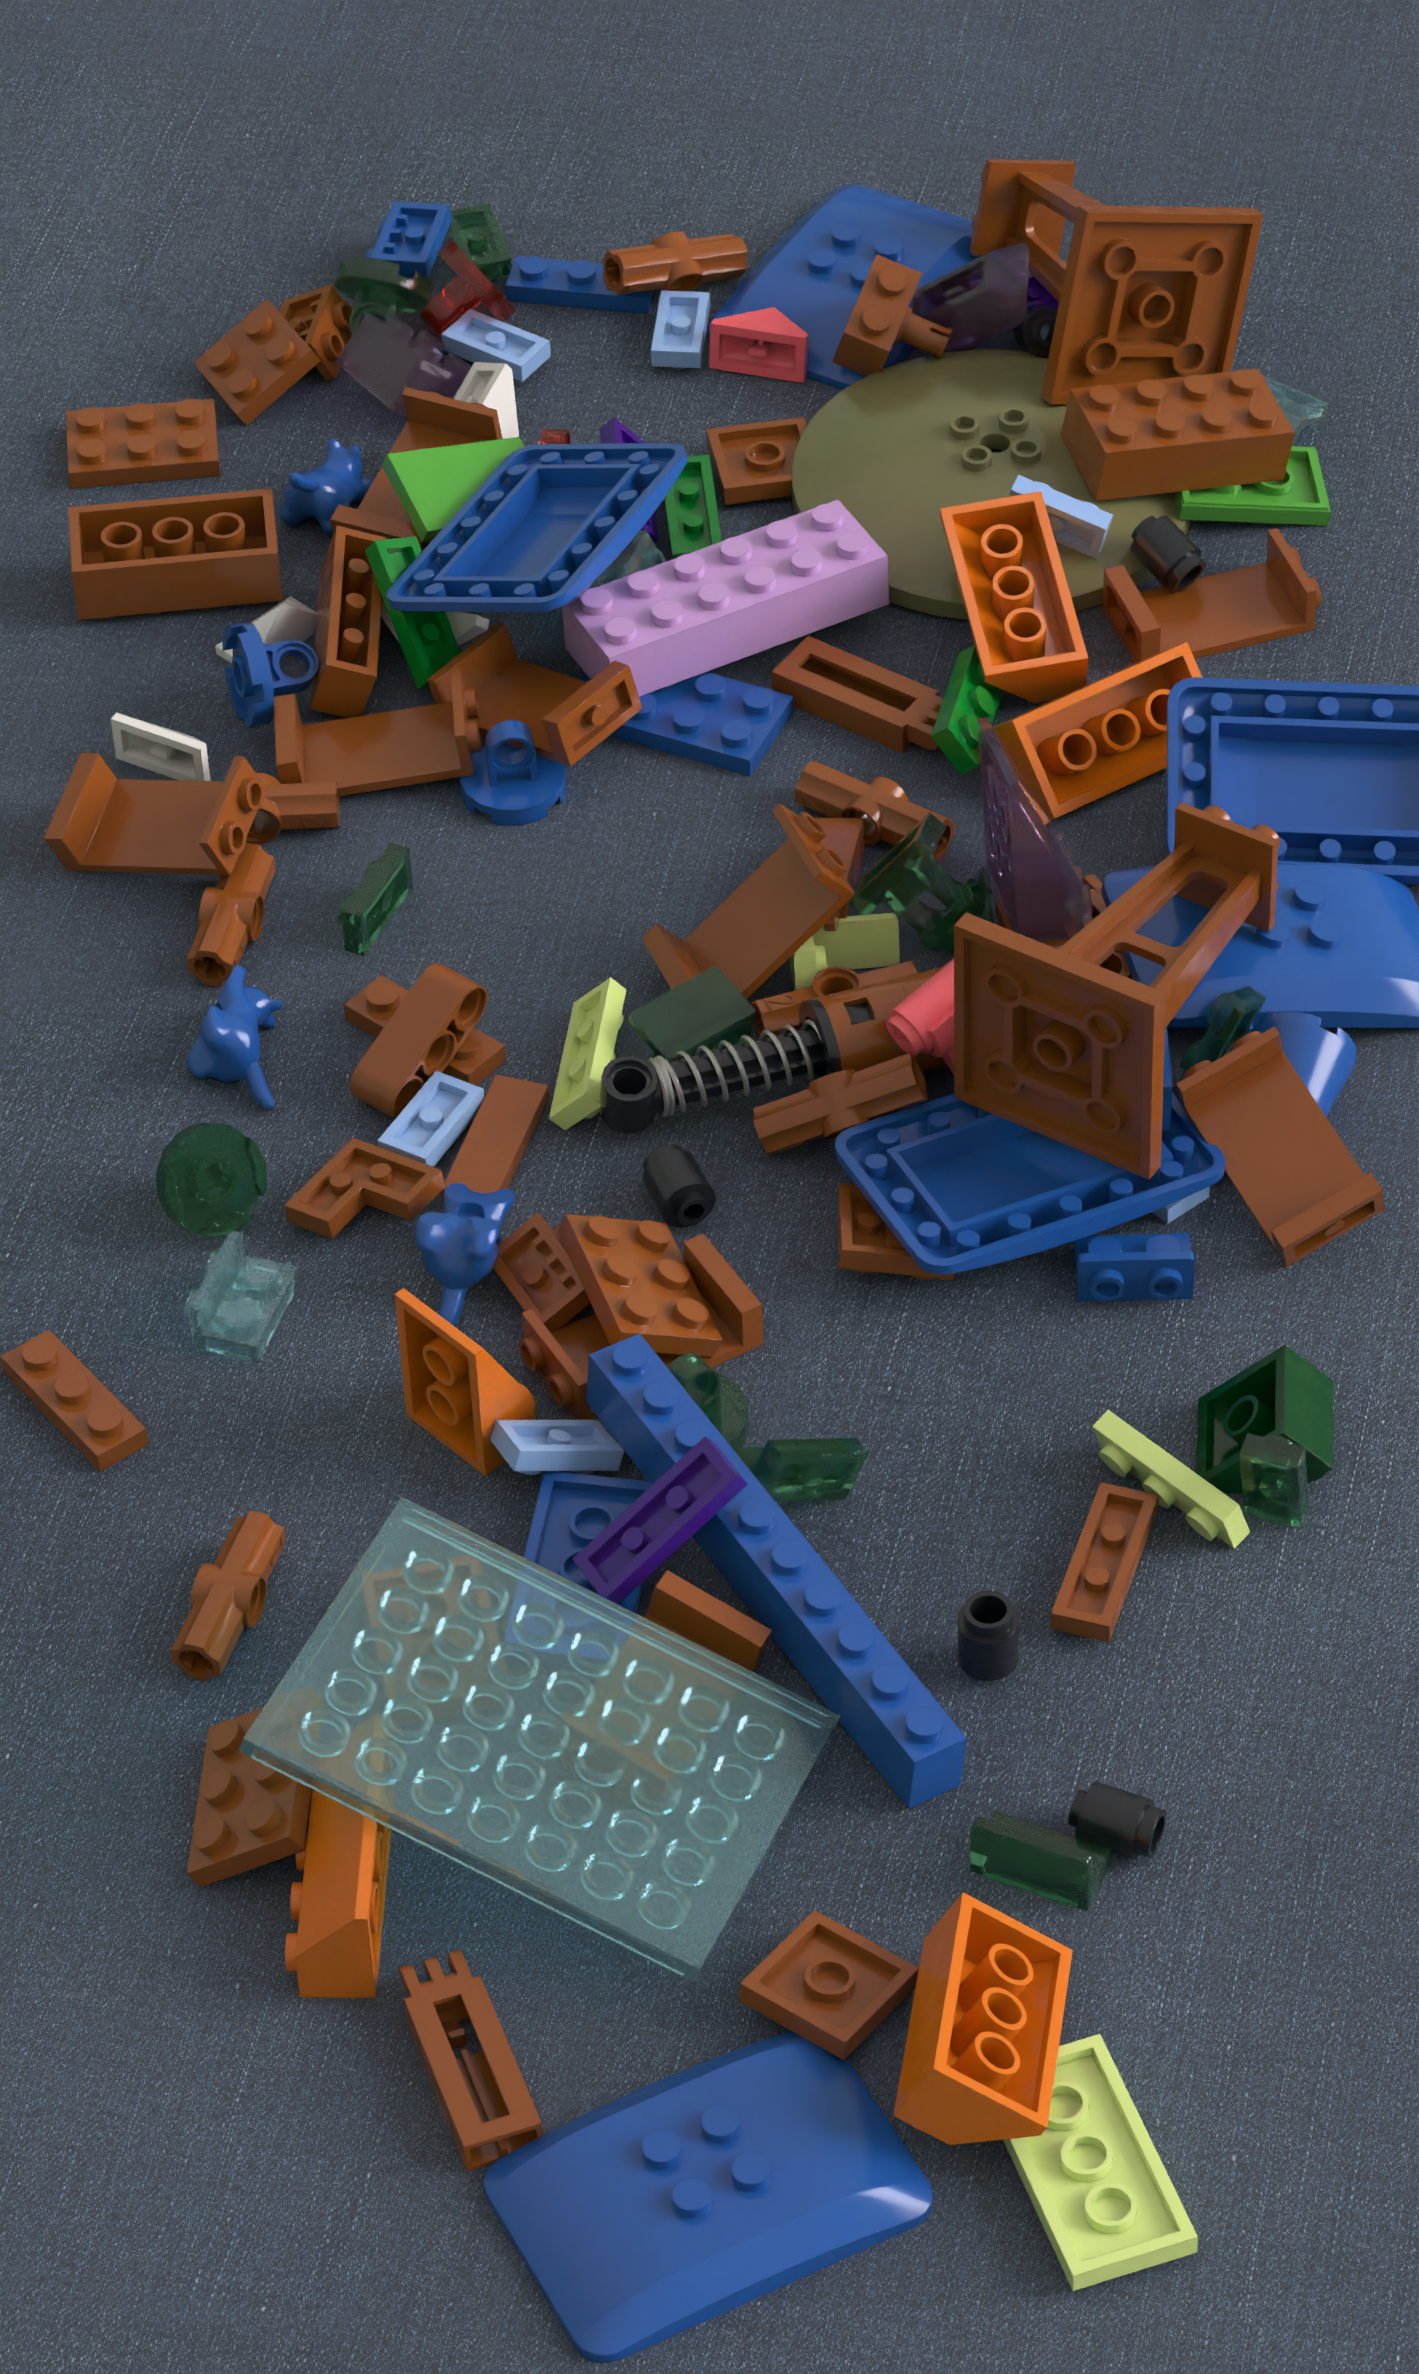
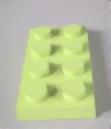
M1097 2034L1059 2046L1047 2129L1041 2136L1005 2139L1003 2141L1072 2290L1076 2291L1197 2253L1198 2236L1101 2035Z

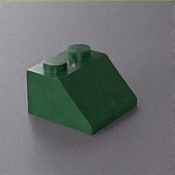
M1286 1345L1278 1348L1198 1399L1196 1474L1221 1492L1232 1494L1290 1495L1310 1482L1320 1479L1333 1469V1380Z

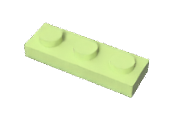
M611 977L573 1003L549 1119L564 1131L584 1118L590 1119L600 1111L601 1076L604 1067L616 1057L614 1048L618 1030L624 1019L622 1009L627 990Z
M1107 1410L1092 1426L1102 1447L1099 1456L1103 1462L1122 1477L1131 1473L1142 1481L1144 1491L1158 1495V1504L1163 1508L1168 1509L1173 1504L1187 1514L1185 1516L1187 1522L1202 1537L1212 1541L1217 1536L1235 1549L1250 1533L1238 1503L1110 1410Z

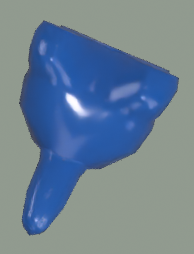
M329 439L325 460L319 467L310 471H303L300 474L297 472L289 474V483L286 485L284 492V503L279 510L280 518L287 525L299 526L308 519H317L323 532L330 537L333 536L330 519L337 506L350 507V504L361 503L374 479L369 477H360L362 474V463L360 461V448L358 445L355 444L348 449L341 447L336 439Z
M236 965L217 1000L216 1006L212 1005L200 1026V1035L189 1053L187 1066L192 1075L199 1080L208 1078L225 1084L245 1080L253 1099L265 1110L274 1109L275 1102L268 1088L262 1068L259 1065L260 1036L258 1028H273L276 1020L271 1013L280 1010L283 1007V1003L279 1000L270 999L266 993L254 985L245 986V968L241 965Z
M463 1183L450 1184L444 1191L443 1213L426 1212L419 1216L415 1226L414 1239L417 1248L421 1251L426 1271L442 1284L443 1292L438 1314L454 1327L460 1317L468 1288L478 1284L495 1266L499 1252L497 1245L501 1242V1225L516 1199V1193L511 1189H501L491 1193L473 1192Z

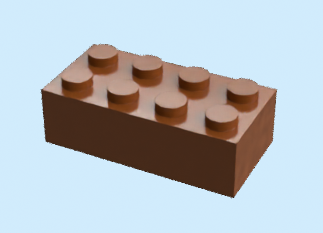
M1241 369L1232 372L1204 375L1194 374L1185 377L1157 380L1147 379L1138 382L1110 385L1099 384L1091 387L1070 389L1061 431V438L1095 501L1283 480L1295 431L1258 369Z
M272 488L68 507L71 568L78 620L107 619L114 616L146 613L159 614L168 611L211 609L221 606L257 605L265 602L283 601Z

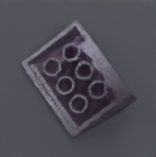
M977 719L987 875L1014 932L1038 942L1072 938L1084 928V918L1092 917V897L1089 884H1083L1080 866L1075 867L1072 850L1066 849L1063 832L1055 831L1047 813L989 719Z

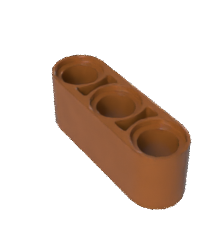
M433 963L427 967L354 1070L350 1081L352 1096L395 1120L435 1071L443 1073L480 1020L488 1001L486 988L441 963Z

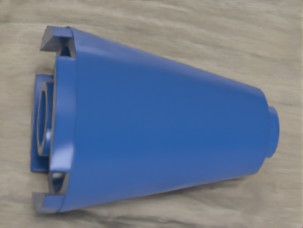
M1281 1011L1270 1012L1261 1016L1259 1025L1253 1027L1251 1024L1247 1029L1246 1035L1255 1031H1259L1262 1034L1275 1026L1281 1036L1284 1054L1327 1117L1355 1067L1357 1059L1356 1045L1349 1035L1339 1027H1337L1336 1035L1321 1028L1322 1018L1312 1014Z

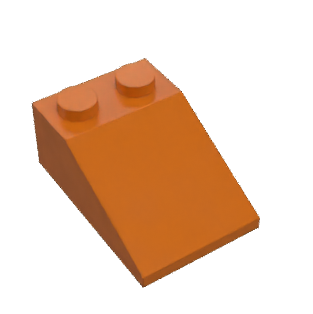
M403 1288L395 1293L406 1415L476 1470L487 1476L506 1462L490 1441L495 1421L536 1420L535 1411L537 1406L535 1399L524 1385L518 1383L485 1349Z

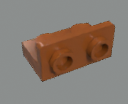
M333 284L284 300L279 311L321 360L316 367L327 382L337 378L356 325L355 314L351 305L341 298Z
M537 1212L497 1245L499 1252L493 1268L524 1311L532 1309L550 1333L559 1330L590 1304V1300L557 1232L561 1223L553 1229Z

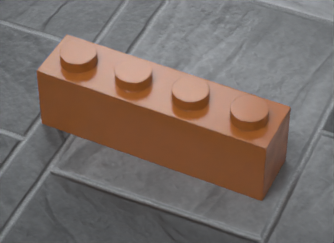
M336 525L320 569L314 652L318 657V669L311 684L310 709L345 718L362 716L377 677L382 595L365 549L374 541L386 540V537Z

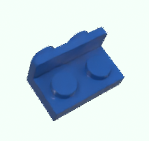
M393 202L387 219L381 220L379 223L374 249H368L365 259L366 276L373 280L375 296H386L394 276L406 279L429 277L452 221L450 205Z
M1189 1233L1090 1235L1074 1241L1077 1302L1193 1299L1194 1253L1191 1251Z

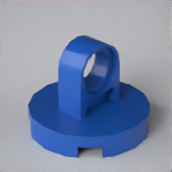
M249 621L228 625L224 630L223 651L233 649L232 667L224 668L235 714L239 720L245 719V728L247 729L266 726L272 721L274 697L300 693L312 684L318 669V657L308 644L301 641L289 640L264 645L257 628ZM287 656L300 658L307 667V673L300 678L288 677L281 671L279 661Z
M517 720L499 722L491 727L486 735V746L482 748V752L473 753L474 775L460 778L461 797L467 809L474 815L475 809L489 814L490 823L497 825L521 826L540 821L548 816V807L556 803L557 800L561 804L565 799L566 770L564 765L536 755L531 729L525 723ZM518 740L525 745L522 749H518L504 744V742Z

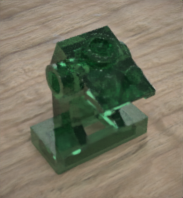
M929 812L860 878L854 891L855 895L851 898L849 905L859 914L869 915L883 902L917 931L921 940L929 948L936 951L942 949L954 955V925L966 912L994 923L991 904L993 891L989 888L988 874L984 867L976 873L974 879H968L965 883H962L946 873L938 864L933 853L939 844L946 826ZM927 890L944 904L945 908L944 910L930 908L919 900L918 897Z

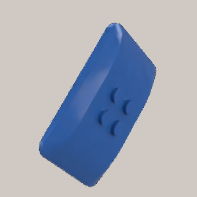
M847 184L837 187L821 199L776 242L738 285L713 319L775 307L808 334L806 378L844 390L866 376L833 363L832 360L876 254L922 273L909 307L913 308L912 314L936 324L997 256H992L947 280L926 285L981 257L973 256L969 253L973 234L972 220L867 186ZM710 324L708 325V337H709V341H710ZM899 341L898 345L893 343L883 369L904 362L916 347Z
M675 443L537 444L512 452L390 587L387 592L390 607L399 611L551 612L568 606L593 585L633 540L661 504L688 461L684 446Z
M1201 677L1185 678L1177 682L1170 690L1167 702L1168 855L1174 851L1175 808L1181 802L1200 810L1213 805L1222 808L1229 815L1231 822L1252 829L1258 824L1267 825L1272 828L1280 839L1278 863L1357 868L1381 873L1404 884H1419V686Z
M1277 863L1279 887L1276 893L1275 926L1270 932L1243 922L1168 1024V1026L1249 1027L1252 1024L1255 1027L1259 1025L1260 1017L1267 1013L1294 1011L1322 1018L1321 1028H1419V908L1407 884L1370 870L1332 865ZM1156 866L1116 870L1107 874L1101 888L1106 908ZM1175 895L1136 933L1164 945L1178 947L1187 940L1211 909ZM1123 951L1133 980L1150 986L1164 968L1160 964Z
M954 1093L850 1127L842 1131L835 1141L837 1161L914 1262L927 1272L941 1275L1013 1260L1107 1230L1201 1191L1220 1181L1225 1171V1157L1217 1145L1208 1144L1173 1093L1171 1130H1162L1161 1167L1150 1179H1146L954 1098Z
M793 2031L782 2033L715 2057L590 2111L501 2157L491 2164L484 2178V2192L489 2205L573 2346L583 2357L593 2362L601 2363L621 2360L912 2229L926 2220L932 2211L933 2191L929 2181L847 2058L845 2060L840 2059Z

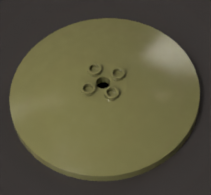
M965 350L945 352L942 354L941 359L937 358L936 355H928L897 363L882 369V372H874L839 392L817 412L800 437L792 464V503L795 515L819 505L839 500L888 555L889 602L911 610L959 620H968L939 515L940 508L1009 497L1017 476L1021 475L1032 481L1045 483L1052 489L1077 500L1090 502L1099 509L1113 514L1104 546L1097 559L1056 542L1075 612L1103 603L1104 569L1124 565L1136 587L1153 576L1130 552V547L1134 541L1131 538L1132 532L1144 519L1150 516H1154L1157 519L1167 515L1185 534H1187L1192 521L1178 520L1174 492L1095 501L1061 438L1067 405H1050L1041 398L1049 357H1042L1025 351ZM996 449L1002 452L992 453L991 450Z

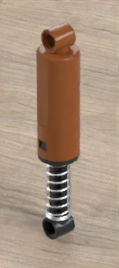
M1059 938L1043 942V944L1059 949L1068 940ZM1123 951L1113 953L1100 965V967L1117 974L1132 978ZM942 967L801 1001L799 1008L800 1030L798 1031L788 1024L784 1025L780 1035L777 1036L769 1030H763L757 1041H754L747 1035H742L736 1046H732L727 1041L722 1040L718 1044L716 1051H711L704 1045L698 1047L695 1056L690 1057L681 1050L677 1052L671 1062H668L662 1056L650 1058L648 1061L632 1055L613 1059L604 1067L601 1076V1118L614 1131L624 1134L637 1133L646 1129L653 1122L655 1114L660 1113L663 1117L673 1115L677 1105L681 1112H685V1103L699 1100L701 1106L706 1107L707 1098L720 1095L722 1100L727 1102L729 1099L728 1093L742 1090L743 1094L748 1097L750 1087L763 1085L766 1091H770L771 1082L784 1079L786 1085L791 1086L793 1083L792 1077L805 1074L807 1079L812 1081L843 1070L856 1069V1072L875 1066L878 1063L892 1060L900 1055H906L907 1053L900 1048L887 1030L886 1022L891 1018L890 1012ZM921 1052L915 1056L923 1073L948 1067L942 1057L936 1058L929 1053L923 1054Z

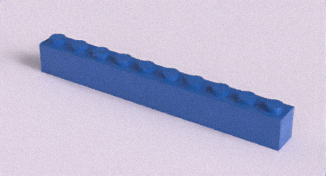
M636 1334L589 1354L586 1403L649 1482L654 1484L706 1436L720 1448L748 1484L692 1537L760 1623L772 1630V1638L905 1806L911 1809L960 1786L967 1738L641 1334Z

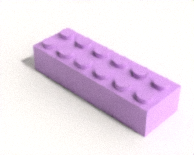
M835 500L736 537L728 538L692 553L681 555L659 565L634 572L631 575L601 586L588 589L576 601L562 608L565 648L590 679L613 661L629 665L640 697L888 605V555L839 500Z

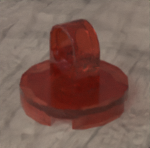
M452 239L437 251L457 276L432 298L420 314V318L436 336H441L444 331L469 309L473 310L481 302L502 322H506L517 312Z

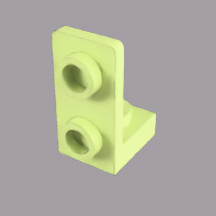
M895 913L847 916V918L839 919L836 931H825L823 925L790 957V971L794 991L812 986L814 976L821 970L829 967L862 969L899 964V923L897 915Z

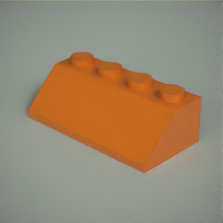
M1042 492L940 508L939 515L984 681L1033 703L1051 701L1087 685L1088 655Z
M1185 642L1156 653L987 729V732L1007 779L1049 820H1052L1166 768L1167 702L1170 690L1177 682L1185 678H1202V675L1188 643Z
M372 1719L316 1757L308 1814V1832H306L304 1850L296 1853L297 1870H304L303 1882H292L291 1919L299 1921L298 1932L287 1933L285 1943L286 1971H297L300 1997L376 1998L394 1808V1790L386 1719Z
M963 1892L923 1941L893 2116L949 2145L1041 2136L1048 2126L1073 1950Z

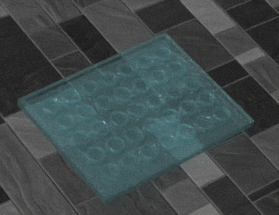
M401 1497L244 1736L239 1752L695 1982L835 1730L840 1715Z

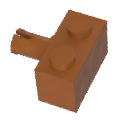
M876 254L832 362L864 376L874 372H882L893 343L898 345L899 341L929 352L941 359L953 329L943 327L912 314L913 308L909 307L922 273Z

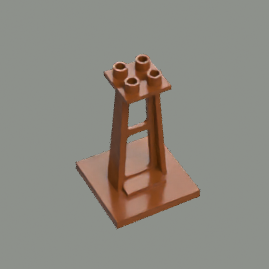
M986 159L985 168L981 173L982 186L977 213L972 221L973 234L969 253L973 256H983L989 252L1010 247L994 256H1015L1059 302L1041 394L1042 399L1050 405H1067L1070 389L1091 387L1099 384L1110 385L1138 382L1147 379L1157 380L1185 377L1194 374L1204 375L1231 372L1263 219L1262 213L1255 208L1106 206L1072 188L1076 163L1073 161ZM1066 219L1074 223L1067 264L1059 257Z
M1181 802L1175 808L1174 851L1059 949L966 912L954 925V1098L1146 1179H1150L1161 1167L1165 1028L1243 922L1270 932L1275 926L1276 893L1279 887L1277 863L1278 849L1280 848V839L1277 833L1269 826L1263 824L1255 825L1252 829L1231 822L1229 815L1218 806L1211 805L1207 806L1204 810H1200ZM1175 895L1211 909L1187 940L1178 947H1170L1136 933ZM1127 951L1160 964L1164 968L1150 986H1147L1100 967V965L1113 953Z

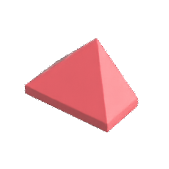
M775 307L713 319L710 323V369L799 383L805 382L808 334Z

